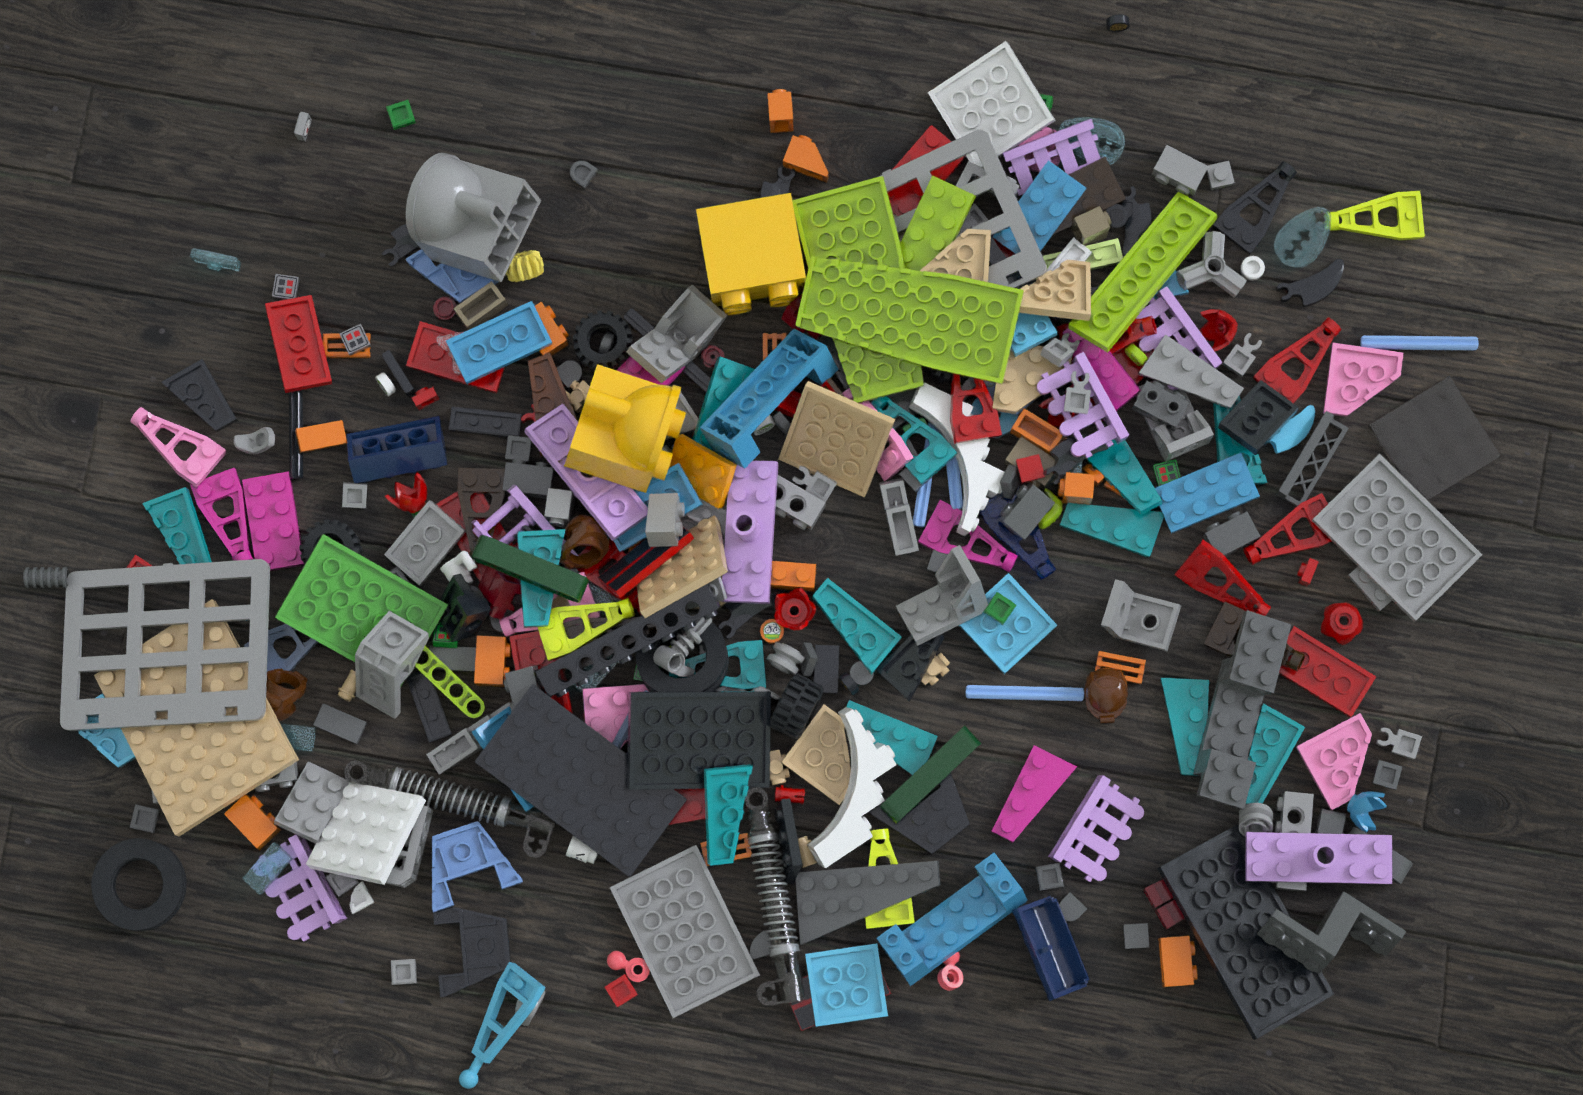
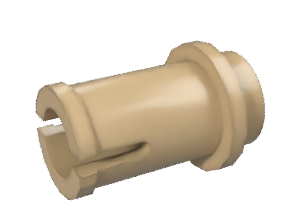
M350 670L343 686L338 688V696L348 702L355 698L356 672L354 670Z
M807 836L798 838L802 868L817 863L807 846L811 842V839L808 840Z

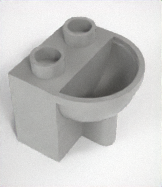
M438 153L430 157L421 166L412 182L406 204V225L411 238L432 261L502 282L541 199L522 178L462 161L451 154Z

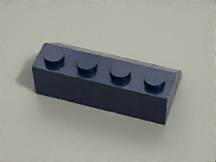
M439 416L347 434L348 462L354 483H366L375 479L391 478L395 475L415 473L430 468L437 469L447 465V454Z

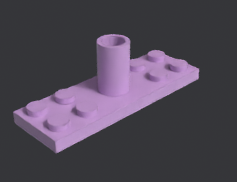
M561 404L525 429V433L568 485L574 496L581 501L610 539L614 541L647 518L648 507L632 488L564 466L578 421L566 406Z
M752 461L745 469L739 465L736 466L727 498L724 551L728 572L722 575L727 599L722 602L769 604L778 478L777 461ZM752 524L748 531H742L746 525Z
M1246 832L1245 881L1392 884V835ZM1319 850L1326 855L1325 864L1321 863L1317 858Z

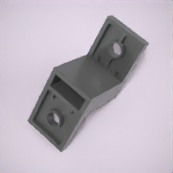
M1343 892L1327 910L1315 933L1276 909L1260 928L1257 935L1262 937L1266 943L1282 950L1286 956L1304 964L1308 970L1320 974L1336 956L1348 933L1354 939L1369 945L1374 952L1386 956L1400 942L1406 931L1346 892Z

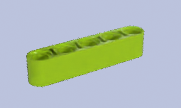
M425 646L423 651L427 652L428 660L423 664L416 663L415 667L468 717L477 718L481 716L485 708L482 699ZM436 667H442L446 671V675L442 680H436L432 677V671ZM460 684L463 687L462 694L457 697L452 696L449 693L451 685ZM471 700H476L480 703V709L476 713H470L467 710V704Z

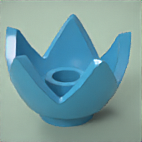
M1367 791L1352 796L1347 812L1350 813V818L1360 830L1364 832L1376 830V826L1368 812L1387 807L1378 798L1384 797V793Z

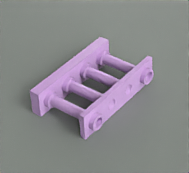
M516 485L511 486L507 490L510 494L508 501L484 523L480 525L475 519L471 522L475 526L472 531L478 538L480 535L491 537L488 531L511 510L521 506L526 512L524 519L499 541L509 545L514 540V534L525 531L522 529L523 525L529 527L530 525L534 526L537 524L541 530H555ZM572 549L571 553L578 556L577 553Z

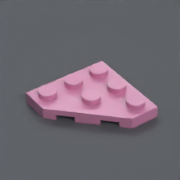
M1332 343L1323 414L1328 411L1333 415L1347 417L1401 376L1403 353Z
M644 684L582 689L584 723L612 743L628 714L629 692L650 691Z
M1361 713L1296 747L1330 810L1350 801L1355 794V788L1372 736Z

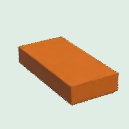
M342 420L297 428L295 430L300 453L347 444Z

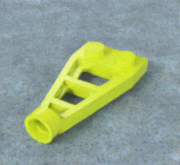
M1420 191L1396 192L1340 211L1327 212V230H1344L1395 240L1423 239L1425 234ZM1390 206L1397 209L1398 225L1396 227L1381 225L1378 220V212ZM1370 211L1372 225H1357L1355 223V214ZM1339 217L1342 218L1341 224H1339Z
M627 598L613 603L552 608L548 627H538L547 659L551 661L572 653L623 620L635 616L630 599ZM619 607L621 609L622 615H620L618 612ZM604 611L607 616V622L592 628L588 615L593 612ZM569 617H580L583 620L585 630L574 639H569L566 635L563 621Z
M879 829L870 831L873 837L870 838L871 849L868 867L876 866V859L881 856L888 857L891 865L898 864L889 841V830ZM885 839L883 844H877L875 841ZM909 898L897 905L866 917V929L915 923L912 899Z

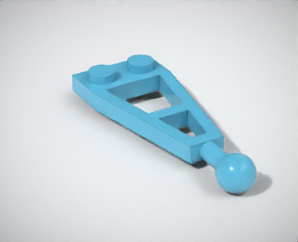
M508 963L497 982L471 1052L476 1057L470 1068L462 1071L459 1076V1082L464 1088L470 1089L477 1085V1073L483 1062L490 1064L535 1008L546 988L515 963ZM506 991H509L523 1002V1005L504 1027L496 1021ZM493 1030L498 1036L485 1051L484 1049Z

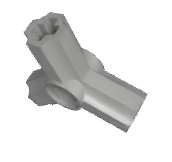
M1206 232L1203 236L1202 261L1176 272L1177 281L1184 291L1205 282H1213L1232 297H1235L1245 285L1247 280L1225 264L1223 259L1225 235L1221 232ZM1208 264L1213 265L1216 268V272L1211 271L1208 268Z

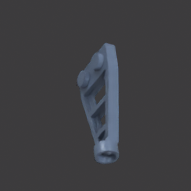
M287 624L268 630L267 672L280 668L292 671L318 641L310 638L307 642H302L296 633L297 630ZM284 636H291L297 644L296 649L288 658L283 659L276 651L274 642ZM249 642L244 644V647H249Z

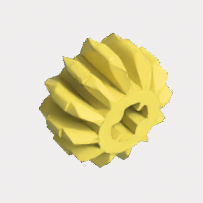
M532 250L516 253L506 272L508 280L519 282L541 275L544 272V263L540 253Z

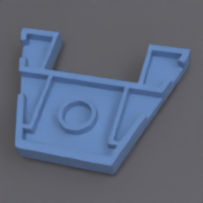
M422 249L406 258L407 263L459 304L492 281L494 285L499 282L442 263L435 266Z
M478 821L432 836L433 913L454 906L447 885L448 881L494 867L502 890L523 883L520 875L516 873L510 862L500 852L497 845Z

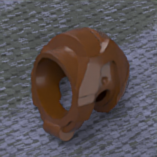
M578 515L566 525L564 534L566 542L563 544L559 562L569 570L572 568L586 569L599 563L609 550L610 537L593 516ZM577 546H591L590 552L581 554V556L571 553V550Z
M1107 667L1090 672L1086 678V707L1095 718L1100 720V723H1115V718L1122 713L1127 704V681L1121 670Z
M280 668L267 672L266 698L278 721L287 719L296 711L294 702L305 693L308 679L298 671L292 672ZM286 682L291 684L295 689H287L277 684Z

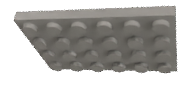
M1381 454L1368 464L1312 520L1414 622L1482 556Z
M697 845L610 887L673 1018L760 976Z

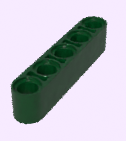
M485 535L479 536L471 558L478 563L577 603L581 602L589 579L585 576Z
M964 726L883 802L880 808L897 824L972 753L981 742Z

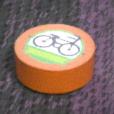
M769 619L761 625L760 634L765 642L774 644L783 638L784 628L775 619Z

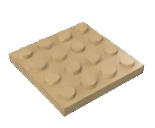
M807 381L778 460L797 468L801 465L805 466L812 475H815L818 470L836 481L837 486L865 497L895 419Z
M715 515L709 519L701 520L698 525L689 529L688 531L694 539L637 584L640 612L644 618L728 572L720 522Z

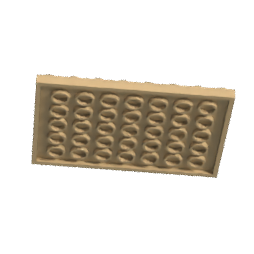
M213 599L205 603V607H219ZM227 622L204 623L203 650L240 648ZM188 624L169 626L143 643L142 653L187 651ZM248 663L203 665L202 692L248 690ZM187 666L141 669L140 696L186 693ZM125 670L100 671L94 675L105 698L124 697ZM267 698L265 715L258 721L121 728L170 827L178 837L299 760ZM226 708L225 716L238 715L237 708ZM168 711L157 712L156 720L168 719Z

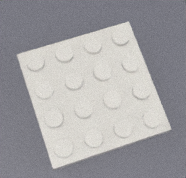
M1006 41L928 92L955 139H959L975 130H983L988 134L998 158L1003 155V152L1013 149L1056 121ZM976 150L966 155L970 162L980 167L983 166Z
M349 782L348 786L344 788L343 797L338 806L334 808L332 817L323 830L322 836L318 843H316L306 865L310 869L385 885L426 800L420 795Z

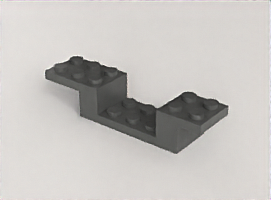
M1248 610L1244 611L1233 656L1222 660L1193 774L1201 777L1197 796L1242 810L1245 808L1256 762L1247 759L1264 695L1273 694L1275 691L1291 624Z

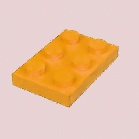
M680 434L678 439L675 440L672 449L673 456L669 468L680 463L699 498L718 509L723 508L737 465L684 434Z

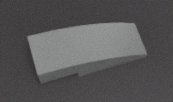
M897 478L880 482V492L895 555L919 551L903 479Z

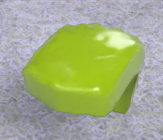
M1047 488L1044 489V492L1055 504L1038 523L1040 529H1046L1059 518L1063 511L1061 500Z

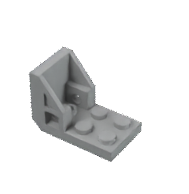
M691 285L662 316L657 326L632 344L627 353L660 383H663L695 359L706 348L727 315L695 286Z
M1145 384L1139 386V388L1141 389V391H1142V389H1143V387H1144ZM1162 384V385L1165 386L1164 390H1166V391H1168V392H1170V393H1173V392H1174V391L1168 389L1167 385ZM1180 389L1175 390V392L1186 397L1185 400L1189 404L1175 431L1166 428L1165 424L1160 425L1144 416L1165 462L1209 444L1214 435L1211 427L1199 411H1194L1187 393Z
M960 545L951 549L936 572L935 577L938 585L896 605L898 613L917 646L982 614L988 606L981 580Z
M388 611L362 640L355 654L356 697L395 719L401 713L400 685L413 671L429 639V633Z
M423 806L413 826L412 833L409 834L405 842V847H408V851L401 850L386 884L405 888L417 881L433 810L430 807ZM403 860L401 867H398V862Z

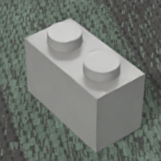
M1166 145L1154 167L1152 175L1155 176V180L1164 185L1170 184L1176 187L1177 192L1179 191L1186 196L1188 194L1194 196L1208 166Z
M548 488L544 516L554 528L565 529L566 525L573 519L576 498L572 491Z
M678 493L649 494L645 531L649 547L678 546L679 536L683 535V525L680 519L685 515V506L683 502L680 503Z

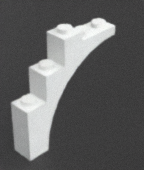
M924 382L923 387L916 389L908 408L927 419L958 453L955 457L962 476L964 499L962 515L956 532L966 536L970 531H975L979 523V519L976 517L980 510H984L989 500L986 496L993 498L997 493H1002L1000 480L1005 472L983 462L990 450L987 447L990 439L954 444L950 424L951 395ZM963 401V414L965 416H973L971 411L974 406Z
M847 707L838 713L846 728L851 750L849 785L843 803L834 819L819 836L807 844L818 865L827 868L873 837L870 832L872 827L869 821L864 816H861L885 801L881 795L883 793L882 787L877 781L873 780L897 765L893 759L895 754L890 746H885V744L878 742L873 744L875 739L869 730L865 731L861 724L863 718L860 713Z

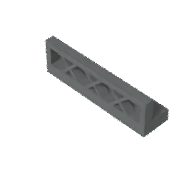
M1328 411L1322 416L1276 494L1296 507L1307 500L1349 429L1334 420L1333 417L1335 415ZM1329 424L1341 430L1338 438L1327 440L1325 431ZM1334 443L1332 448L1330 449L1329 444ZM1325 445L1327 450L1326 458L1316 460L1313 452L1314 449ZM1310 456H1311L1312 462H1308V463H1307V461L1309 460V458H1310ZM1318 463H1322V465L1320 466V468H1319V470H1318L1317 464H1318ZM1313 465L1316 475L1312 479L1304 480L1302 475L1303 468ZM1310 483L1309 487L1306 490L1305 484ZM1302 485L1304 495L1300 501L1288 495L1294 486Z

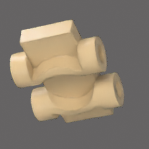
M575 380L570 385L573 391L571 393L566 391L573 411L576 413L583 409V404L590 388L584 380L581 383Z
M942 653L934 656L921 680L924 685L929 683L933 686L939 681L936 677L939 673L943 677L950 671L947 668L950 662Z
M780 750L770 751V781L772 786L786 783L785 778L790 777L788 768L783 769V764L781 763L786 755H781Z

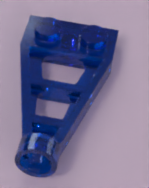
M1003 493L998 494L990 499L984 510H980L979 513L988 527L1036 572L1040 580L1048 577L1056 571V568L1050 562L1038 524L1029 534L1033 536L1038 550L1029 555L1019 545V541L1022 539L1017 535L1011 534L1004 527L1003 523L999 521L1002 516L1000 514L1002 509L1008 503L1012 504L1017 496L1014 494L1013 498L1008 499L1003 498ZM1046 563L1045 565L1039 568V564Z

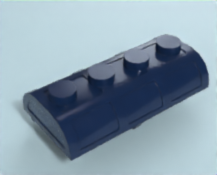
M1048 896L1012 910L1048 1001L1086 987L1090 979L1057 899Z

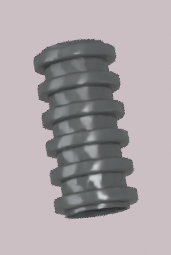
M26 567L23 573V582L26 588H30V586H33V588L38 586L41 588H45V586H48V588L53 586L56 588H60V586L67 588L69 570L67 567L62 569L60 567H55V569L52 567H48V569H45V567L40 569L37 567H33V569Z

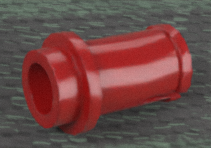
M783 785L776 787L775 801L780 803L781 799L790 798L791 803L804 804V797L802 796H805V789L784 788Z

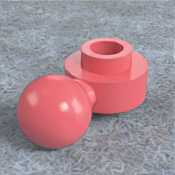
M613 951L607 957L608 966L613 970L625 969L626 976L631 981L641 982L649 975L650 970L642 958H633L628 961L620 951ZM636 965L642 967V972L639 975L633 971Z
M959 951L944 961L945 967L938 972V982L947 991L955 990L963 983V974L955 966L960 959Z

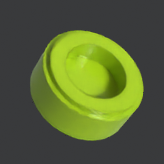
M1132 343L1125 349L1126 355L1138 366H1143L1148 360L1147 356Z

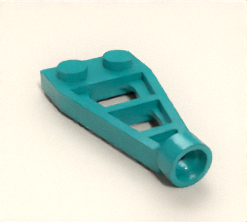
M888 396L874 399L871 402L878 412L894 419L901 416L911 424L909 430L903 435H899L906 446L907 439L914 433L921 434L929 440L930 445L918 456L912 455L914 458L905 464L906 468L921 485L958 454L940 433L892 402ZM888 404V408L886 410H882Z
M762 640L743 641L726 646L728 657L737 656L739 658L741 673L738 677L725 676L719 687L726 686L728 688L751 690L759 686L766 688ZM706 653L686 659L685 666L695 670L696 664L706 661ZM669 672V676H670V677H673V678H687V677H681V676H678V675H676V674H674V673Z

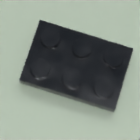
M1260 380L1219 423L1218 428L1254 455H1257L1297 413L1299 407Z

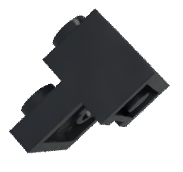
M461 573L453 575L439 599L448 604L444 611L446 616L441 624L452 642L476 636L491 611L490 604L484 598L480 590L472 592L469 583L465 581Z

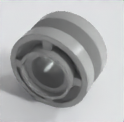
M775 642L773 646L775 654H769L767 660L780 671L796 675L799 670L796 667V663L802 664L805 658L791 646Z
M1249 803L1245 805L1244 809H1240L1239 831L1243 836H1245L1246 832L1272 833L1273 811L1269 806L1262 803Z

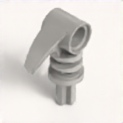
M701 617L695 621L697 625L684 632L681 628L683 635L679 633L676 635L677 641L672 640L670 642L671 648L666 645L657 648L653 657L655 664L681 677L694 675L695 670L685 666L684 656L689 654L687 649H694L693 643L699 645L702 642L700 635L711 624L712 619L705 620L704 617Z

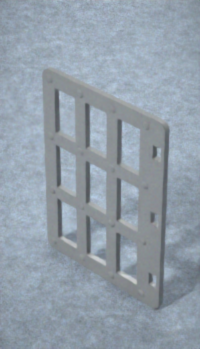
M975 130L894 170L889 169L882 173L883 175L881 176L884 177L887 192L917 179L924 193L932 177L931 171L976 150L987 175L960 188L975 196L993 189L1004 213L971 229L991 230L992 236L1010 227L1021 251L989 266L988 282L1017 288L1045 274L1047 266L992 142L985 131ZM917 208L894 218L898 233L908 228ZM797 225L798 236H799V239H800V241H801V237H800V233H799V229H798V225ZM1019 271L1022 278L1009 284L1006 277Z
M253 559L178 565L165 563L163 566L74 571L68 575L65 598L60 725L63 729L79 731L258 721L264 717L266 712L270 565L266 561ZM251 578L250 605L205 607L206 581ZM190 582L189 609L144 611L145 585ZM129 586L127 613L83 615L84 589ZM250 620L249 647L203 650L204 623ZM188 624L187 651L142 653L143 627ZM127 628L125 655L81 657L82 631ZM248 663V690L202 692L203 665ZM187 666L186 693L140 696L141 669ZM125 670L124 697L79 699L81 672ZM226 708H237L238 715L225 716ZM168 711V719L156 720L157 712ZM99 715V723H87L88 716Z

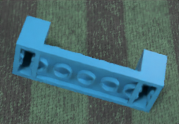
M793 329L702 424L700 429L712 450L745 469L760 453L751 434L805 377L822 385L839 370L827 346Z
M995 853L975 866L978 877L908 928L901 931L897 924H895L877 937L885 953L910 986L1001 921L1012 910L1027 902L1023 889Z

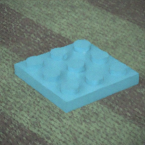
M1009 573L985 594L988 604L996 592L1016 604L1015 609L1004 625H1001L984 612L959 625L1004 674L1057 627V624Z
M877 944L805 954L816 1027L888 1016Z

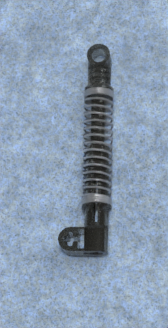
M363 760L351 761L345 767V777L352 784H369L370 786L420 795L423 798H428V807L432 799L436 800L435 809L438 806V802H443L442 811H444L447 803V809H449L450 813L454 810L457 811V815L459 812L464 813V817L469 814L472 815V819L474 816L479 817V821L484 818L487 819V823L491 820L494 821V825L497 823L500 827L508 828L513 826L527 830L523 848L530 857L537 858L543 856L549 850L556 822L535 807L525 811L522 805L517 803L514 798L505 796L502 799L499 794L496 797L493 796L492 792L487 795L484 790L481 793L478 792L477 788L472 791L470 786L465 789L462 784L456 786L455 782L449 787L447 780L442 784L441 779L438 778L434 783L433 776L427 780L424 774L419 779L418 772L412 776L410 770L405 774L403 768L395 766L386 768V770L385 767L381 766L379 769V765L375 764L373 767L372 763ZM357 765L361 766L364 771L360 779L355 778L352 773ZM489 805L490 809H486L485 806ZM511 811L522 815H526L525 819L509 815V813ZM531 831L548 835L547 840L539 839L542 849H537L536 852L534 847L531 846V842H535L537 837L531 836Z
M753 787L748 790L744 800L745 811L749 815L747 820L751 821L748 823V826H752L749 829L747 840H749L748 845L751 846L749 849H758V853L751 854V857L759 855L760 861L752 862V864L760 863L761 868L755 869L754 872L762 871L763 876L755 877V879L763 878L764 884L757 885V887L765 886V891L758 892V894H766L759 902H763L764 907L761 910L765 911V915L762 917H766L767 922L763 925L768 927L765 933H769L770 938L766 940H770L771 946H768V948H772L769 950L771 961L775 964L777 980L764 982L757 988L755 998L760 1006L770 1008L805 1001L806 997L798 961L800 956L799 945L795 944L797 937L793 934L796 929L792 928L795 922L791 921L790 918L793 914L789 913L792 907L788 905L790 899L786 898L789 891L780 890L788 884L779 882L784 880L786 876L779 874L784 871L783 867H776L782 864L783 861L776 859L781 856L780 852H773L780 848V845L772 844L779 839L777 830L773 828L772 824H769L772 822V819L768 818L771 814L767 812L770 810L767 792L760 787ZM759 795L762 799V804L753 806L749 801V797ZM785 955L787 956L790 970L789 973H787L784 959ZM774 984H779L782 1001L778 1002L777 995L772 996L771 1001H768L767 997H762L765 989H769V992H774Z

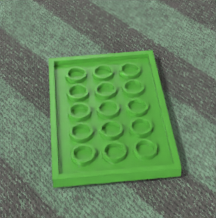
M322 534L276 613L275 618L355 662V654L360 643L388 611L428 632L430 637L448 604Z

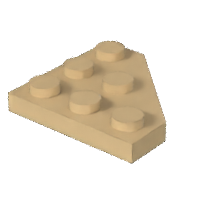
M966 229L920 271L951 274L988 282L991 230Z
M1067 259L1060 264V267L1054 271L1049 270L1043 276L1037 278L1036 282L1030 286L1025 285L1020 288L1024 290L1019 313L1090 320V262Z
M1037 345L1016 357L1012 350H1010L1003 384H995L993 409H997L999 412L1016 414L1027 404L1042 395L1036 389L1038 382L1043 379L1041 375L1047 372L1050 376L1064 369L1063 365L1058 367L1040 354L1044 346Z
M823 704L781 763L840 805L844 800L851 772L845 726L841 717Z

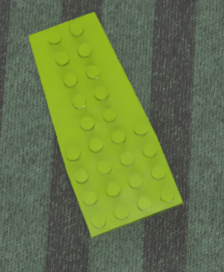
M883 176L792 200L808 269L812 256L846 262H860L869 265H883L892 268H905L901 243ZM832 338L855 402L862 403L924 386L921 365Z
M812 256L796 326L931 369L1003 384L1024 290L951 274L915 271L906 268H892L883 265H869L860 262H846Z

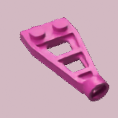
M231 468L205 478L197 488L190 484L199 509L231 553L233 561L253 560L249 547L244 490L236 469ZM226 497H231L234 503V513L226 518L218 517L213 510V503ZM237 521L241 535L236 539L230 540L223 527Z
M940 500L918 543L931 550L934 549L938 552L949 554L951 549L957 546L949 544L947 538L955 525H959L962 511L957 508L953 509L950 504ZM977 525L974 532H969L971 536L970 541L966 546L961 547L969 561L998 567L1007 572L1011 571L1018 555L1006 550L979 525ZM976 539H982L991 546L992 550L988 556H981L971 551ZM1006 556L1004 562L1002 563L1000 560L1001 557Z

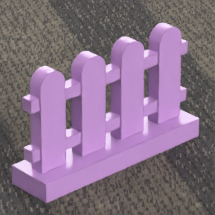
M1092 119L1003 152L1005 161H1011L1012 166L1008 167L1010 173L1015 172L1021 187L1018 190V195L1024 194L1033 182L1028 168L1030 165L1037 163L1039 171H1041L1048 160L1051 162V157L1059 155L1065 173L1070 174L1100 159L1094 142L1098 140L1097 134L1092 135L1090 131L1095 128ZM1077 135L1078 141L1070 144L1068 138ZM1055 144L1056 149L1048 152L1046 146ZM1081 146L1087 163L1078 166L1072 149ZM1033 152L1034 158L1025 160L1024 155Z
M1166 286L1156 295L1158 299L1152 298L1149 301L1150 305L1145 307L1136 319L1153 316L1155 319L1159 316L1164 324L1157 328V334L1142 338L1139 342V349L1145 353L1152 349L1155 350L1166 334L1169 337L1173 336L1180 345L1193 353L1192 350L1196 349L1200 355L1199 358L1215 369L1219 367L1222 361L1169 288ZM1165 311L1169 312V314L1172 316L1171 319L1167 317V315L1164 313ZM1141 324L1140 329L1144 332L1143 325ZM1179 330L1183 331L1186 336L1185 338L1180 335ZM1167 385L1168 389L1172 391L1178 390V388Z
M1082 352L1074 357L1072 360L1073 364L1070 365L1069 361L1064 363V369L1050 376L1047 372L1042 374L1043 379L1038 382L1036 389L1042 395L1051 393L1054 399L1048 405V412L1051 415L1056 416L1062 413L1065 421L1059 427L1061 435H1074L1077 442L1071 446V454L1074 457L1085 455L1087 459L1092 456L1091 451L1104 444L1109 448L1114 445L1112 440L1115 439L1118 444L1126 440L1129 434L1085 353ZM1073 371H1076L1077 381H1079V377L1084 381L1085 373H1089L1090 376L1084 389L1091 390L1090 398L1094 400L1096 405L1093 406L1091 401H1089L1087 415L1078 414L1071 417L1069 412H1063L1065 395L1060 396L1057 389L1071 382ZM1101 419H1104V421L1106 422V427H1104L1103 423L1101 422ZM1094 423L1098 431L1083 438L1080 430Z
M1104 775L1096 777L1048 856L1056 862L1066 861L1064 866L1068 869L1071 866L1079 869L1086 874L1084 879L1091 882L1092 878L1097 881H1102L1106 878V869L1100 866L1105 858L1108 860H1116L1118 858L1119 850L1113 845L1117 838L1127 840L1131 837L1132 831L1130 827L1125 825L1130 817L1132 819H1141L1144 815V809L1138 805L1140 800L1136 797L1130 800L1118 792L1119 786L1116 784L1110 787L1109 783L1111 780ZM1101 798L1103 802L1099 807H1097L1096 804ZM1109 804L1124 813L1120 820L1105 812ZM1087 819L1091 820L1087 828H1085L1084 824ZM1096 825L1111 833L1107 841L1093 833ZM1074 840H1078L1076 846L1072 848L1071 845L1073 844ZM1084 845L1099 854L1095 861L1080 853Z
M294 835L288 839L290 845L284 842L280 845L282 849L267 857L266 854L259 856L261 861L255 865L254 870L258 876L269 875L272 882L266 886L265 892L267 896H280L283 904L277 907V916L282 919L291 917L294 925L289 927L287 931L288 937L292 940L301 938L304 942L310 939L308 934L320 927L326 930L331 927L330 921L332 924H336L346 920L347 917L323 871L310 869L306 865L312 853L307 840L301 836ZM296 858L299 859L301 866H299ZM290 863L293 871L278 878L275 870ZM308 879L310 880L313 887H310V885L308 884ZM301 884L304 892L289 899L286 891ZM319 900L321 901L324 907L323 909H321L318 903ZM311 905L315 913L300 920L297 913Z

